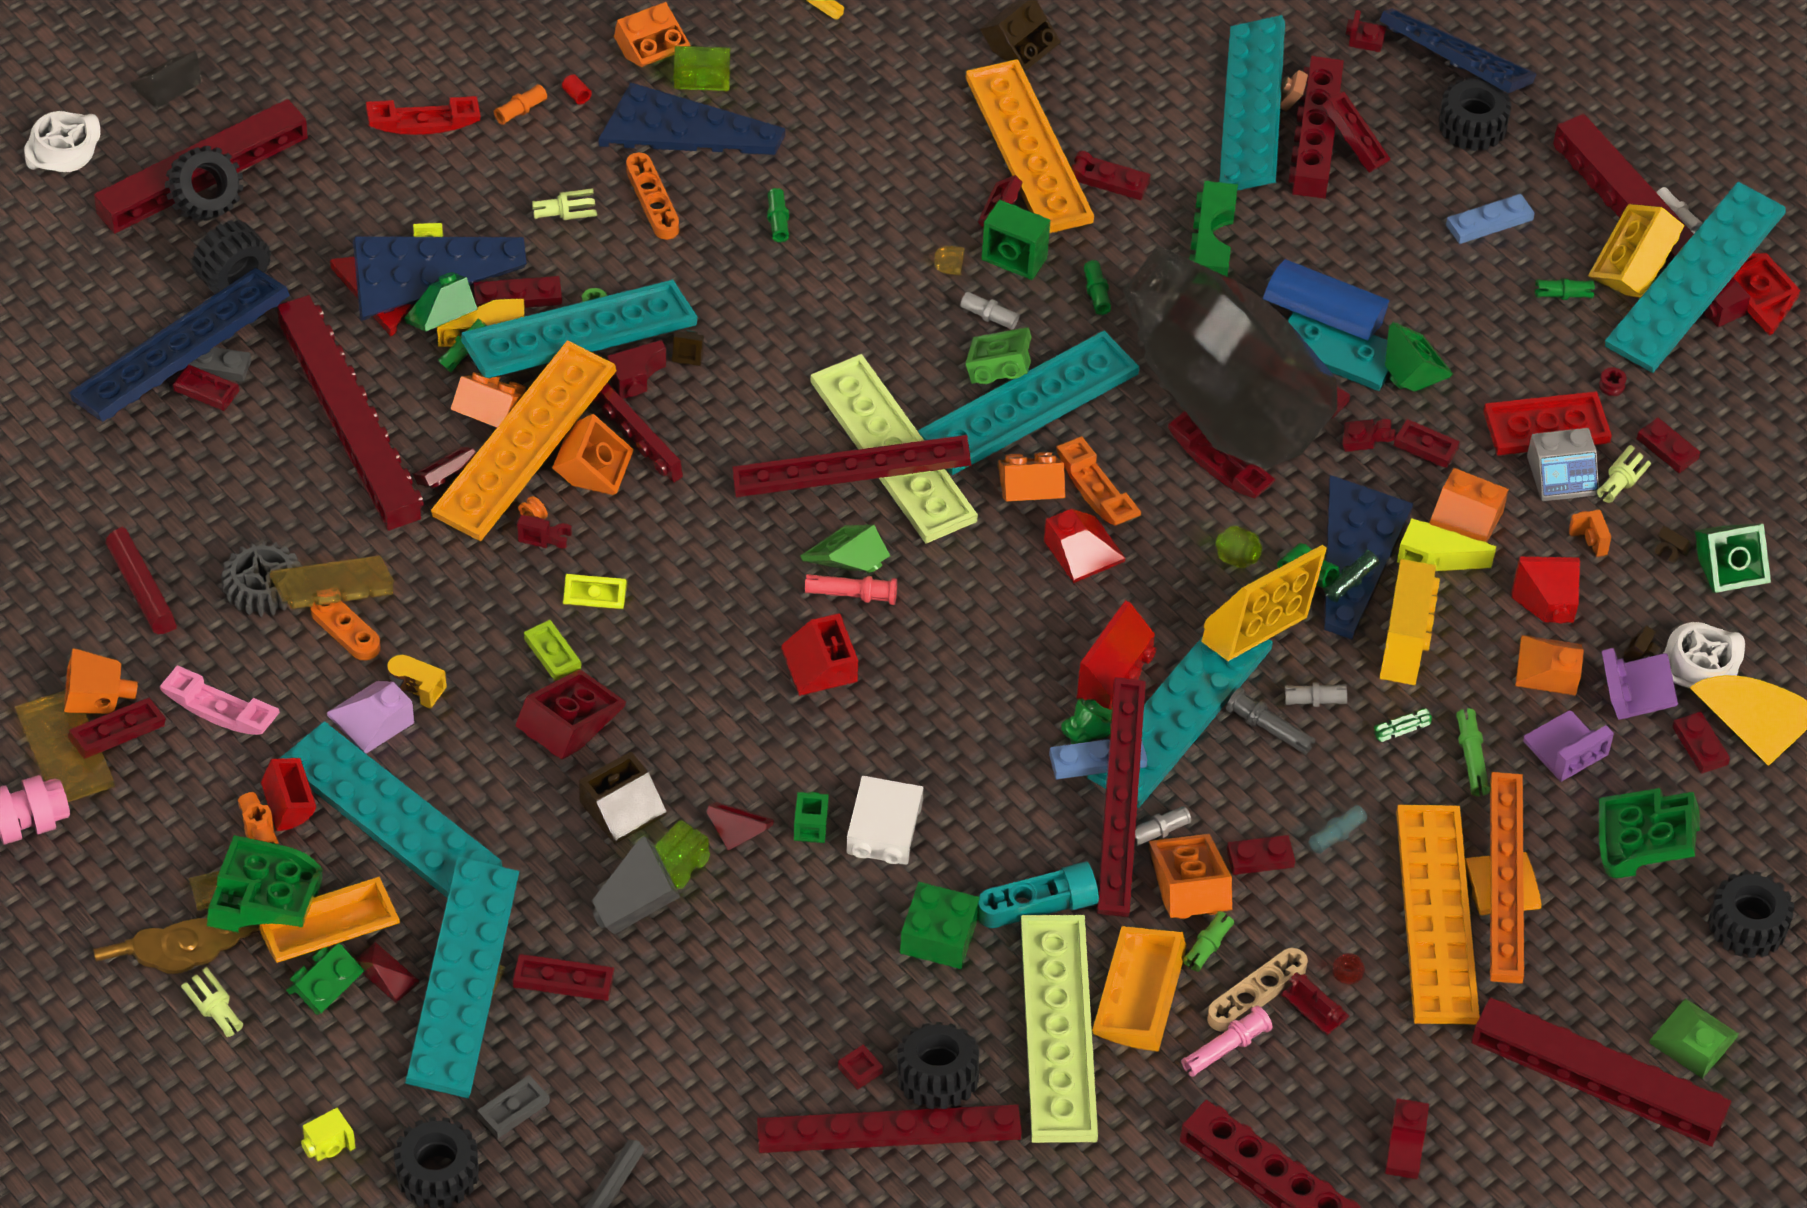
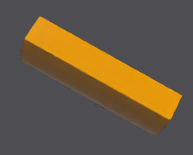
M376 877L314 897L303 927L283 924H259L268 950L278 963L398 924L400 920L380 877Z
M1121 926L1092 1029L1094 1035L1121 1045L1159 1052L1187 948L1183 932Z

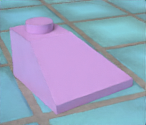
M388 681L374 682L327 712V716L364 753L370 752L414 724L412 701L394 682Z

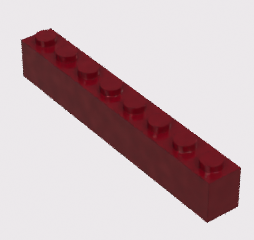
M289 99L274 104L260 113L250 116L95 193L96 212L111 231L116 234L175 204L173 198L168 200L166 195L170 193V188H165V182L169 180L166 174L172 168L171 164L182 154L197 147L211 146V149L218 147L222 149L221 154L229 153L232 156L230 159L232 164L238 163L239 168L236 169L238 173L307 139L306 118ZM196 168L193 171L191 182L196 193L216 184L215 178L209 171L202 168Z
M1490 997L1475 1026L1471 1044L1710 1147H1713L1732 1102L1718 1092L1703 1089L1687 1079L1668 1074L1657 1066L1647 1065L1633 1059L1626 1053L1617 1052L1605 1047L1596 1040L1577 1035L1566 1027L1556 1026L1543 1020L1538 1015L1528 1014L1514 1008L1505 1001H1498Z

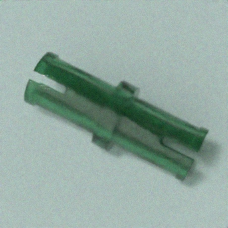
M1366 550L1353 564L1343 567L1342 573L1328 586L1323 588L1327 597L1337 603L1351 588L1362 584V579L1376 566L1380 565L1379 559L1372 551Z

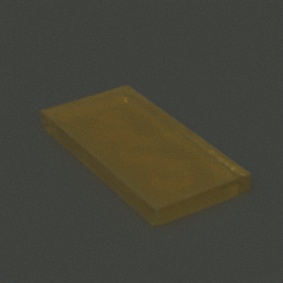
M64 690L15 706V710L44 782L55 778L60 779L67 802L115 787L102 752L84 759L68 739L69 729L89 721L86 713L64 712Z

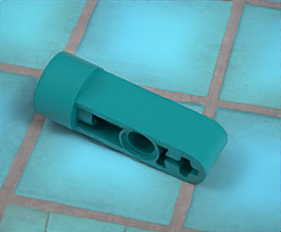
M1085 861L1061 867L1060 871L987 889L979 896L978 920L987 928H997L1020 922L1021 915H1047L1066 909L1073 911L1099 903V895L1092 868L1089 862ZM1051 890H1053V892H1054V895H1052V896H1051V894H1050V891H1051ZM1026 898L1029 902L1019 903L1016 899Z

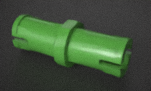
M1222 911L1216 913L1205 930H1201L1198 934L1197 942L1183 958V962L1187 967L1195 960L1191 968L1193 971L1199 972L1202 969L1203 964L1213 952L1219 949L1223 937L1234 925V920L1230 916L1222 923L1226 913Z

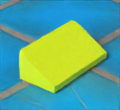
M566 574L563 604L624 609L627 580Z

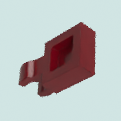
M1373 419L1345 422L1342 443L1345 452L1374 449V442L1394 441L1395 429H1391V419H1381L1376 425Z
M522 514L517 523L518 542L546 549L548 544L562 549L567 548V538L561 537V535L572 536V526L566 523L550 527V521Z

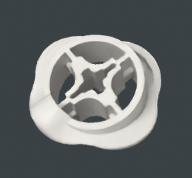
M55 111L43 115L33 125L29 140L25 145L24 154L27 166L33 170L41 168L58 172H72L85 166L92 158L96 143L100 138L98 117L95 114L83 115L65 111Z
M1690 622L1679 626L1672 632L1663 654H1668L1674 683L1689 688L1707 678L1725 675L1737 676L1739 666L1744 658L1745 640L1738 632H1728L1701 622Z

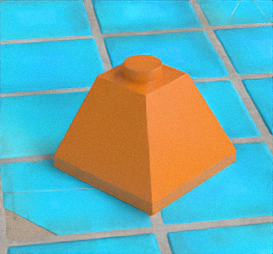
M1521 635L1515 686L1576 696L1582 672L1584 653L1582 644Z

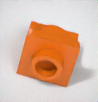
M1601 510L1582 511L1578 514H1573L1569 526L1570 536L1585 535L1587 545L1592 546L1596 557L1608 555L1611 534Z

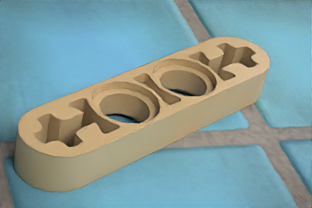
M1297 948L1283 950L1214 1000L1209 1006L1207 1016L1210 1027L1220 1032L1227 1031L1231 1021H1239L1250 1014L1254 1006H1264L1290 987L1292 984L1289 980L1296 972L1300 975L1306 972L1308 963L1306 954ZM1287 961L1292 964L1298 962V967L1291 965L1286 969ZM1273 976L1277 979L1278 983L1275 986L1269 987L1261 982V978ZM1241 993H1249L1255 1000L1245 1004L1239 1001L1237 996ZM1229 1011L1228 1018L1224 1016H1220L1219 1018L1216 1017L1217 1012H1219L1222 1015Z

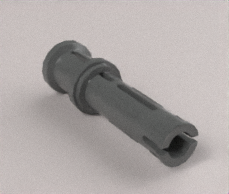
M1241 687L1233 693L1227 703V712H1235L1248 720L1247 723L1251 727L1259 725L1302 752L1303 755H1306L1313 747L1311 743H1315L1314 737L1309 736L1269 711L1264 701L1258 702L1245 694V690Z

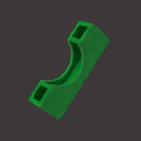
M1204 181L1203 192L1197 191L1195 208L1201 209V212H1195L1193 229H1198V233H1192L1190 249L1196 250V254H1190L1188 271H1194L1192 283L1226 287L1231 247L1220 242L1213 232L1220 227L1233 224L1238 184Z

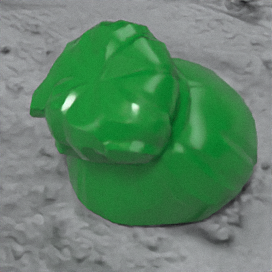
M1079 698L1076 703L1074 716L1066 719L1061 724V731L1070 739L1071 744L1091 742L1095 739L1109 737L1111 709L1102 707L1094 699L1084 700Z

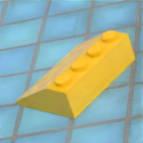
M1321 545L1241 588L1206 619L1201 642L1225 660L1230 661L1306 619L1327 548Z

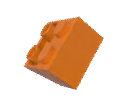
M667 2L617 20L614 38L625 58L640 67L691 48Z
M473 372L470 376H461L451 410L498 427L524 395L526 386L516 382L506 384L499 381L500 376L487 378L480 373Z
M1052 452L1034 453V458L1023 457V454L1005 455V460H998L1002 496L1005 501L1065 498L1064 462L1057 458L1056 455H1052Z

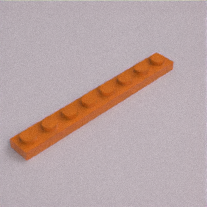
M1491 772L1490 981L1523 984V774Z

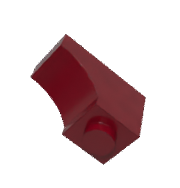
M662 340L607 356V360L616 366L617 371L610 380L616 393L622 399L647 392V380L656 371L666 367V347Z
M1396 1099L1385 1174L1418 1180L1429 1103Z

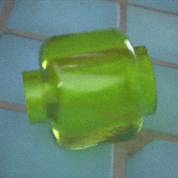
M1230 526L1220 533L1216 540L1218 556L1221 561L1244 569L1255 564L1260 558L1262 545L1258 535L1252 531L1238 526Z

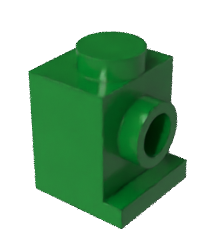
M797 792L794 841L825 843L829 794Z

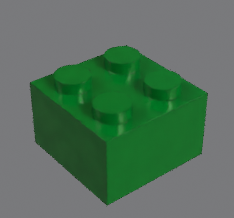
M999 200L984 221L981 260L1033 280L1047 259L1051 220L1019 208L1014 204Z
M918 882L901 932L900 954L962 969L978 920L980 897Z

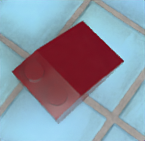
M578 669L526 696L515 726L522 730L529 738L534 739L547 748L551 754L564 759L584 747L625 707L626 701L587 673Z

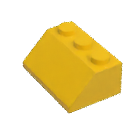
M1628 204L1588 277L1626 296L1641 298L1653 284L1660 269L1665 265L1666 258L1672 247L1679 240L1680 233L1685 225L1662 207Z

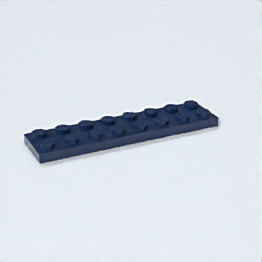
M254 268L70 391L69 394L72 401L102 422L112 418L119 410L137 401L152 388L161 385L165 379L177 371L185 369L189 363L201 355L210 352L214 346L223 340L231 338L235 332L247 324L256 321L266 311L277 307L281 301L290 296L287 287L259 269Z

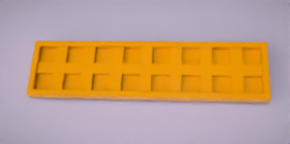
M1398 805L1396 815L1414 1024H1477L1480 1015L1460 806Z

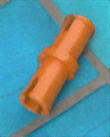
M537 84L523 94L518 93L512 96L511 101L496 108L493 111L494 117L498 123L504 125L518 115L523 116L529 113L530 108L547 99V93L541 85Z

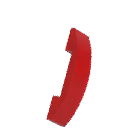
M477 96L450 97L449 105L395 108L394 100L366 102L369 126L397 134L425 135L448 132L480 121L481 118Z

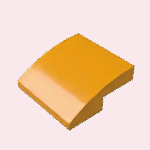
M1523 852L1524 911L1541 909L1542 905L1533 868L1526 852ZM1490 856L1465 858L1466 873L1472 885V899L1479 915L1490 914Z

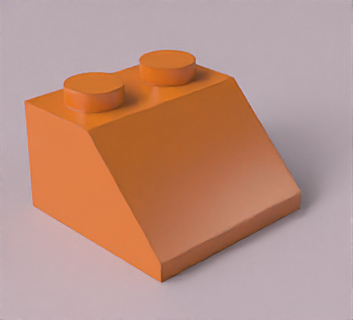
M591 414L576 421L565 435L552 468L572 486L614 495L618 492L634 449L596 415Z
M1453 468L1442 488L1429 523L1487 543L1504 512L1509 489Z

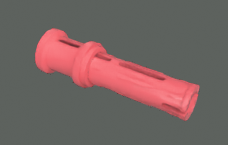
M807 574L805 593L861 598L865 603L875 600L886 601L890 605H895L897 578L886 581L873 579L872 576H867L863 579H849Z

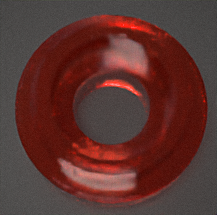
M1346 953L1334 961L1332 972L1334 977L1341 983L1355 984L1363 978L1365 967L1357 955ZM1344 969H1350L1353 972H1347Z

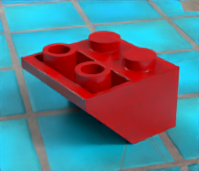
M840 613L810 620L781 645V650L799 696L855 683L858 680V658Z

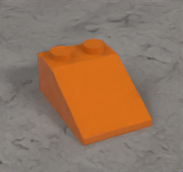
M1210 834L1148 841L1163 904L1170 918L1185 919L1191 915H1216L1218 911L1232 910V876Z

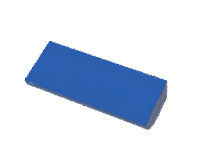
M1286 259L1274 271L1263 297V300L1367 341L1382 326L1390 301Z

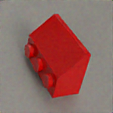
M1124 601L1080 662L1077 699H1094L1102 707L1112 710L1113 682L1115 677L1138 680L1143 665L1145 663L1149 664L1156 653V648L1153 647L1155 633L1130 602Z

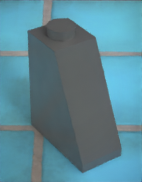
M646 836L637 841L592 900L597 909L593 912V915L598 925L602 929L607 928L613 934L620 932L680 898L654 843Z

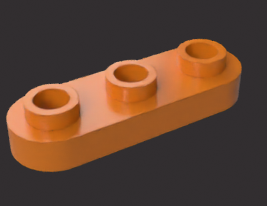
M322 593L312 599L310 604L312 618L353 657L366 661L375 658L379 654L381 649L379 635L336 595Z

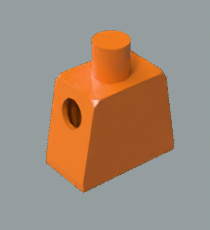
M72 648L66 674L64 712L99 714L114 712L118 697L135 700L138 681L120 679L121 663L119 661Z

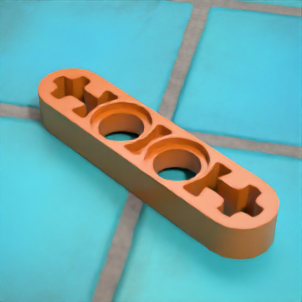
M641 152L629 155L626 160V172L655 235L664 240L675 238L679 233V218L651 158ZM637 165L643 168V173L640 174V170ZM644 183H652L655 185V187L652 189H644L641 187V185ZM659 202L664 204V207L653 209L650 205ZM665 218V222L668 227H666L665 224H662V219Z

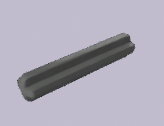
M630 1139L627 1141L585 1208H608L644 1153L645 1148L638 1140Z

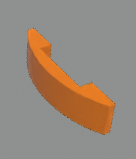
M1082 436L1056 446V451L1060 460L1064 462V468L1085 501L1102 519L1116 526L1141 516L1140 509L1127 493L1120 494L1096 463V453Z

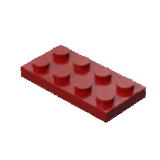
M1597 391L1484 404L1483 412L1497 456L1528 452L1531 436L1537 433L1589 428L1594 445L1611 442L1612 434Z

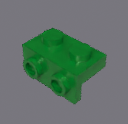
M340 943L330 948L324 947L319 949L311 957L315 962L308 969L302 966L290 977L293 983L286 991L290 995L296 992L316 1015L321 1014L365 971Z

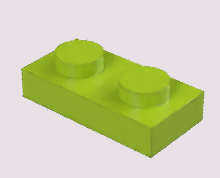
M551 620L524 632V640L554 681L581 669L580 659Z

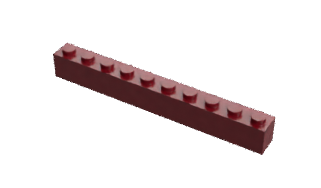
M1584 113L1557 125L1553 141L1555 149L1562 153L1570 162L1572 168L1579 172L1586 180L1588 186L1597 192L1605 205L1610 207L1619 219L1627 205L1634 204L1662 207L1684 224ZM1686 225L1680 233L1679 240L1668 254L1666 263L1663 266L1664 268L1668 266L1694 235ZM1732 277L1707 307L1704 314L1717 327L1723 326L1746 315L1751 296Z
M310 295L279 304L277 306L279 326L387 530L390 531L421 520L420 507L424 506L422 495L418 489H413L412 478L408 469H402L399 452L396 447L391 448L386 428L379 426L376 409L373 405H368V398L363 385H357L354 368L352 365L347 366L342 346L335 344L334 332L330 324L325 325L320 305H315Z

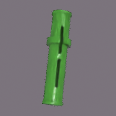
M1467 708L1468 720H1466L1464 709L1456 713L1460 729L1458 739L1459 745L1464 750L1471 787L1470 791L1473 796H1480L1478 788L1481 785L1484 796L1490 792V785L1481 747L1483 736L1478 731L1475 710Z

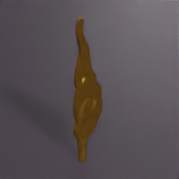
M207 918L191 919L173 924L164 929L149 928L141 930L134 938L127 939L122 943L93 949L96 961L128 954V956L134 955L143 966L156 968L168 974H178L186 972L194 966L213 961L220 951L232 948L240 939L248 937L255 931H260L259 924L241 927L239 932H233L207 926Z

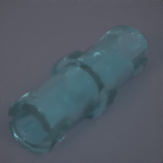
M1355 805L1342 816L1330 819L1325 828L1309 838V845L1312 850L1317 854H1321L1337 841L1342 842L1346 840L1351 831L1367 821L1365 811L1359 805Z

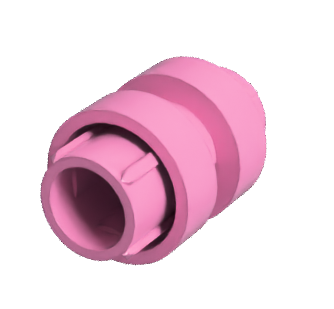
M37 775L21 780L23 790L9 793L6 785L0 786V838L3 845L22 840V829L34 826L37 835L55 830V821L69 817L70 809L60 779L55 778L43 782L41 776Z

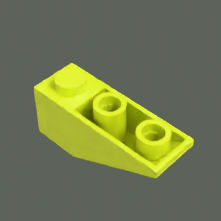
M1411 518L1400 543L1397 562L1400 563V559L1432 564L1436 565L1435 571L1491 568L1497 546Z

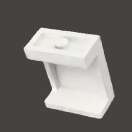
M862 776L847 835V854L858 858L883 860L890 864L899 863L907 865L917 817L922 808L923 786Z

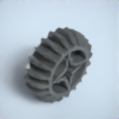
M263 541L261 546H255L251 542L249 549L240 546L239 554L231 553L230 561L225 562L224 571H222L221 575L223 592L227 596L230 605L235 604L238 611L246 609L249 616L254 611H257L261 617L264 612L268 611L274 616L278 608L285 611L287 604H295L296 596H301L304 583L303 567L298 561L296 554L290 553L287 546L279 549L277 542L272 546H267L265 541Z

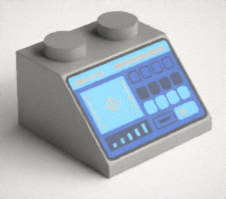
M1589 428L1532 434L1527 458L1541 502L1598 495L1597 454Z

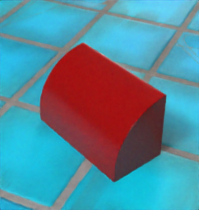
M301 758L271 759L262 778L261 785L272 813L276 831L289 830L307 821L313 815L316 804Z

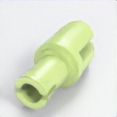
M593 188L559 192L557 199L532 201L534 219L557 215L563 218V220L597 216V211L593 209L569 212V210L595 206V199L567 200L593 195Z
M1629 445L1609 468V478L1597 491L1600 498L1605 492H1609L1603 499L1604 502H1613L1623 488H1631L1651 465V462L1647 460L1636 472L1633 471L1644 457L1640 452L1627 464L1623 463L1635 449L1632 445Z
M206 967L202 972L217 992L212 994L197 974L191 979L205 997L203 1003L187 982L183 983L181 987L201 1014L205 1017H213L223 1030L225 1036L231 1037L235 1033L228 1023L230 1022L237 1032L242 1029L243 1023L228 1006L230 996L208 967Z

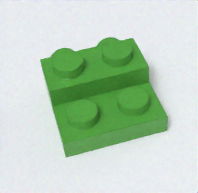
M1029 327L973 337L966 360L971 384H988L1001 378L1017 379L1027 374L1031 362L1028 352L1031 341Z

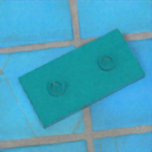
M1296 312L1292 313L1274 343V349L1376 391H1380L1390 374L1385 367L1388 340L1373 335L1367 341Z

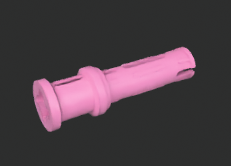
M1254 1006L1250 1014L1239 1021H1231L1227 1031L1189 1056L1184 1057L1181 1060L1184 1070L1187 1072L1191 1069L1188 1074L1194 1077L1197 1073L1236 1047H1247L1251 1044V1039L1262 1032L1267 1033L1272 1030L1271 1019L1260 1006Z

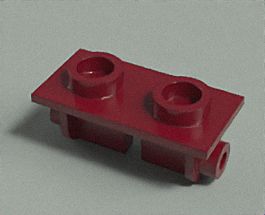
M1296 972L1289 980L1292 985L1281 993L1287 1001L1326 1035H1329L1350 1017L1342 1009L1341 1005H1337L1307 979L1305 974L1300 975Z

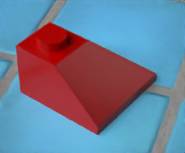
M1069 509L1046 519L1044 542L1073 583L1125 562L1124 555L1096 516L1075 509Z
M1519 556L1511 598L1543 622L1574 623L1579 604L1580 557Z

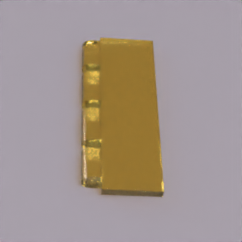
M381 556L273 570L270 572V577L282 601H288L291 609L311 607L314 602L317 606L341 602V597L343 601L366 599L369 595L373 598L393 594L394 580Z

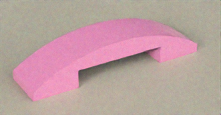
M178 665L160 685V690L185 709L216 725L240 733L263 734L280 713L279 708L255 698L248 703L204 684L203 676Z

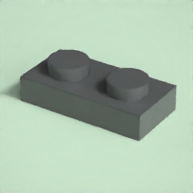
M213 347L210 352L201 355L189 363V365L223 379L244 382L251 363V353Z
M528 1075L478 1109L477 1116L492 1134L499 1139L550 1103V1096Z

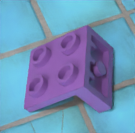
M1614 648L1602 651L1610 698L1618 720L1678 705L1668 654L1664 653L1624 663L1623 658L1617 659Z
M1569 710L1526 734L1523 742L1555 777L1562 782L1609 754L1614 733L1607 725L1597 731H1590Z

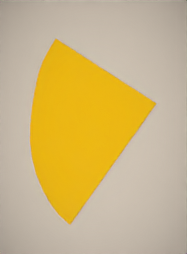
M1725 675L1707 678L1689 687L1768 766L1807 730V700L1776 685L1750 677Z

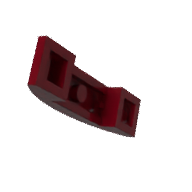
M1189 408L1168 424V429L1183 449L1210 475L1234 491L1256 499L1275 482V478L1254 461L1247 465L1208 433L1209 425Z

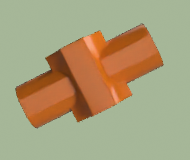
M248 792L240 796L238 805L243 813L244 829L247 838L278 844L269 806L262 805L254 792Z

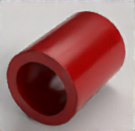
M575 74L569 75L562 82V89L578 105H582L590 99L592 91Z

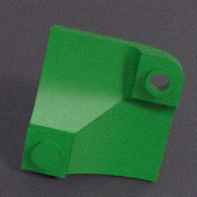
M1656 788L1599 798L1600 855L1605 872L1609 877L1624 878L1636 876V870L1643 865L1695 857L1696 832L1700 831V815L1694 792L1663 797L1661 789Z
M234 835L218 874L217 887L208 907L207 926L233 932H239L241 927L257 924H283L303 927L314 895L319 892L323 869L312 857L297 849Z

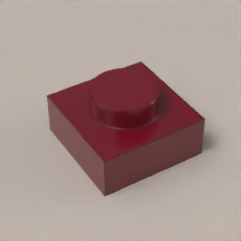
M864 1044L838 1061V1069L857 1090L883 1073L884 1066Z

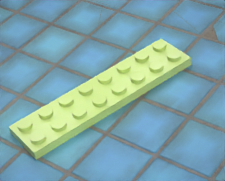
M862 354L811 374L810 382L858 449L924 441ZM945 469L879 478L925 544L977 522L978 514Z
M1021 915L1032 1143L1097 1142L1098 1126L1085 915Z

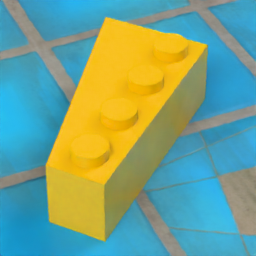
M1400 559L1380 679L1416 686L1422 651H1429L1432 635L1433 614L1435 612L1440 578L1435 577L1436 565Z

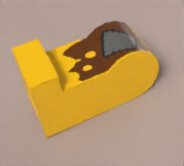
M394 656L387 664L389 682H394L402 691L407 690L420 696V705L431 709L447 687L445 670L410 656Z

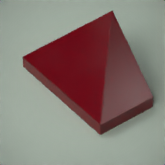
M719 802L709 805L707 809V814L728 851L767 830L774 824V819Z
M376 942L355 958L358 964L365 970L362 974L394 1002H398L420 983L418 978Z

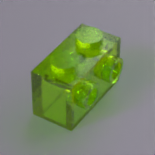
M675 46L674 89L729 91L730 48Z

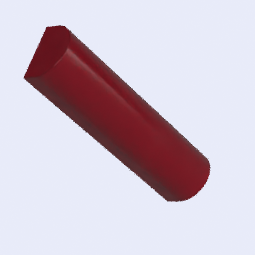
M122 526L114 530L106 538V545L151 629L156 634H165L177 629L172 612L126 527Z

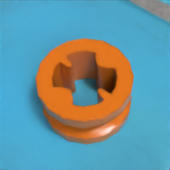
M530 496L526 502H522L518 506L519 512L522 515L535 516L543 520L548 516L544 504L534 496Z

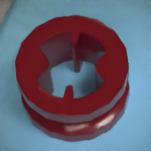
M1615 367L1605 369L1600 377L1599 389L1608 396L1622 394L1627 380L1626 374Z

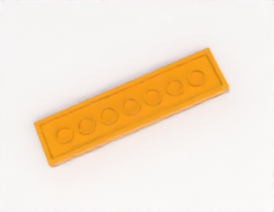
M1016 59L967 70L966 80L1012 176L1016 175L1023 182L1019 191L1029 212L1039 214L1051 220L1049 233L1094 223V214L1019 60Z
M567 340L431 509L432 516L481 542L617 371L615 364Z

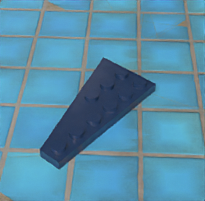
M1393 8L1383 11L1380 22L1386 24L1387 29L1404 34L1413 41L1450 60L1451 65L1460 69H1466L1507 93L1532 84L1537 73Z
M630 83L599 137V146L609 147V143L624 144V148H635V144L651 145L653 149L697 151V147L712 148V152H723V149H739L741 153L775 155L785 137V128Z
M355 237L353 248L360 321L369 319L371 316L382 312L385 314L394 311L395 308L407 304H415L431 284L438 282L439 277L446 273L455 272V274L467 277L469 286L474 285V282L490 277L495 278L523 269L527 264L524 237Z
M1332 475L1329 478L1326 561L1339 566L1340 575L1333 588L1330 590L1326 588L1324 630L1353 640L1412 512L1413 503Z

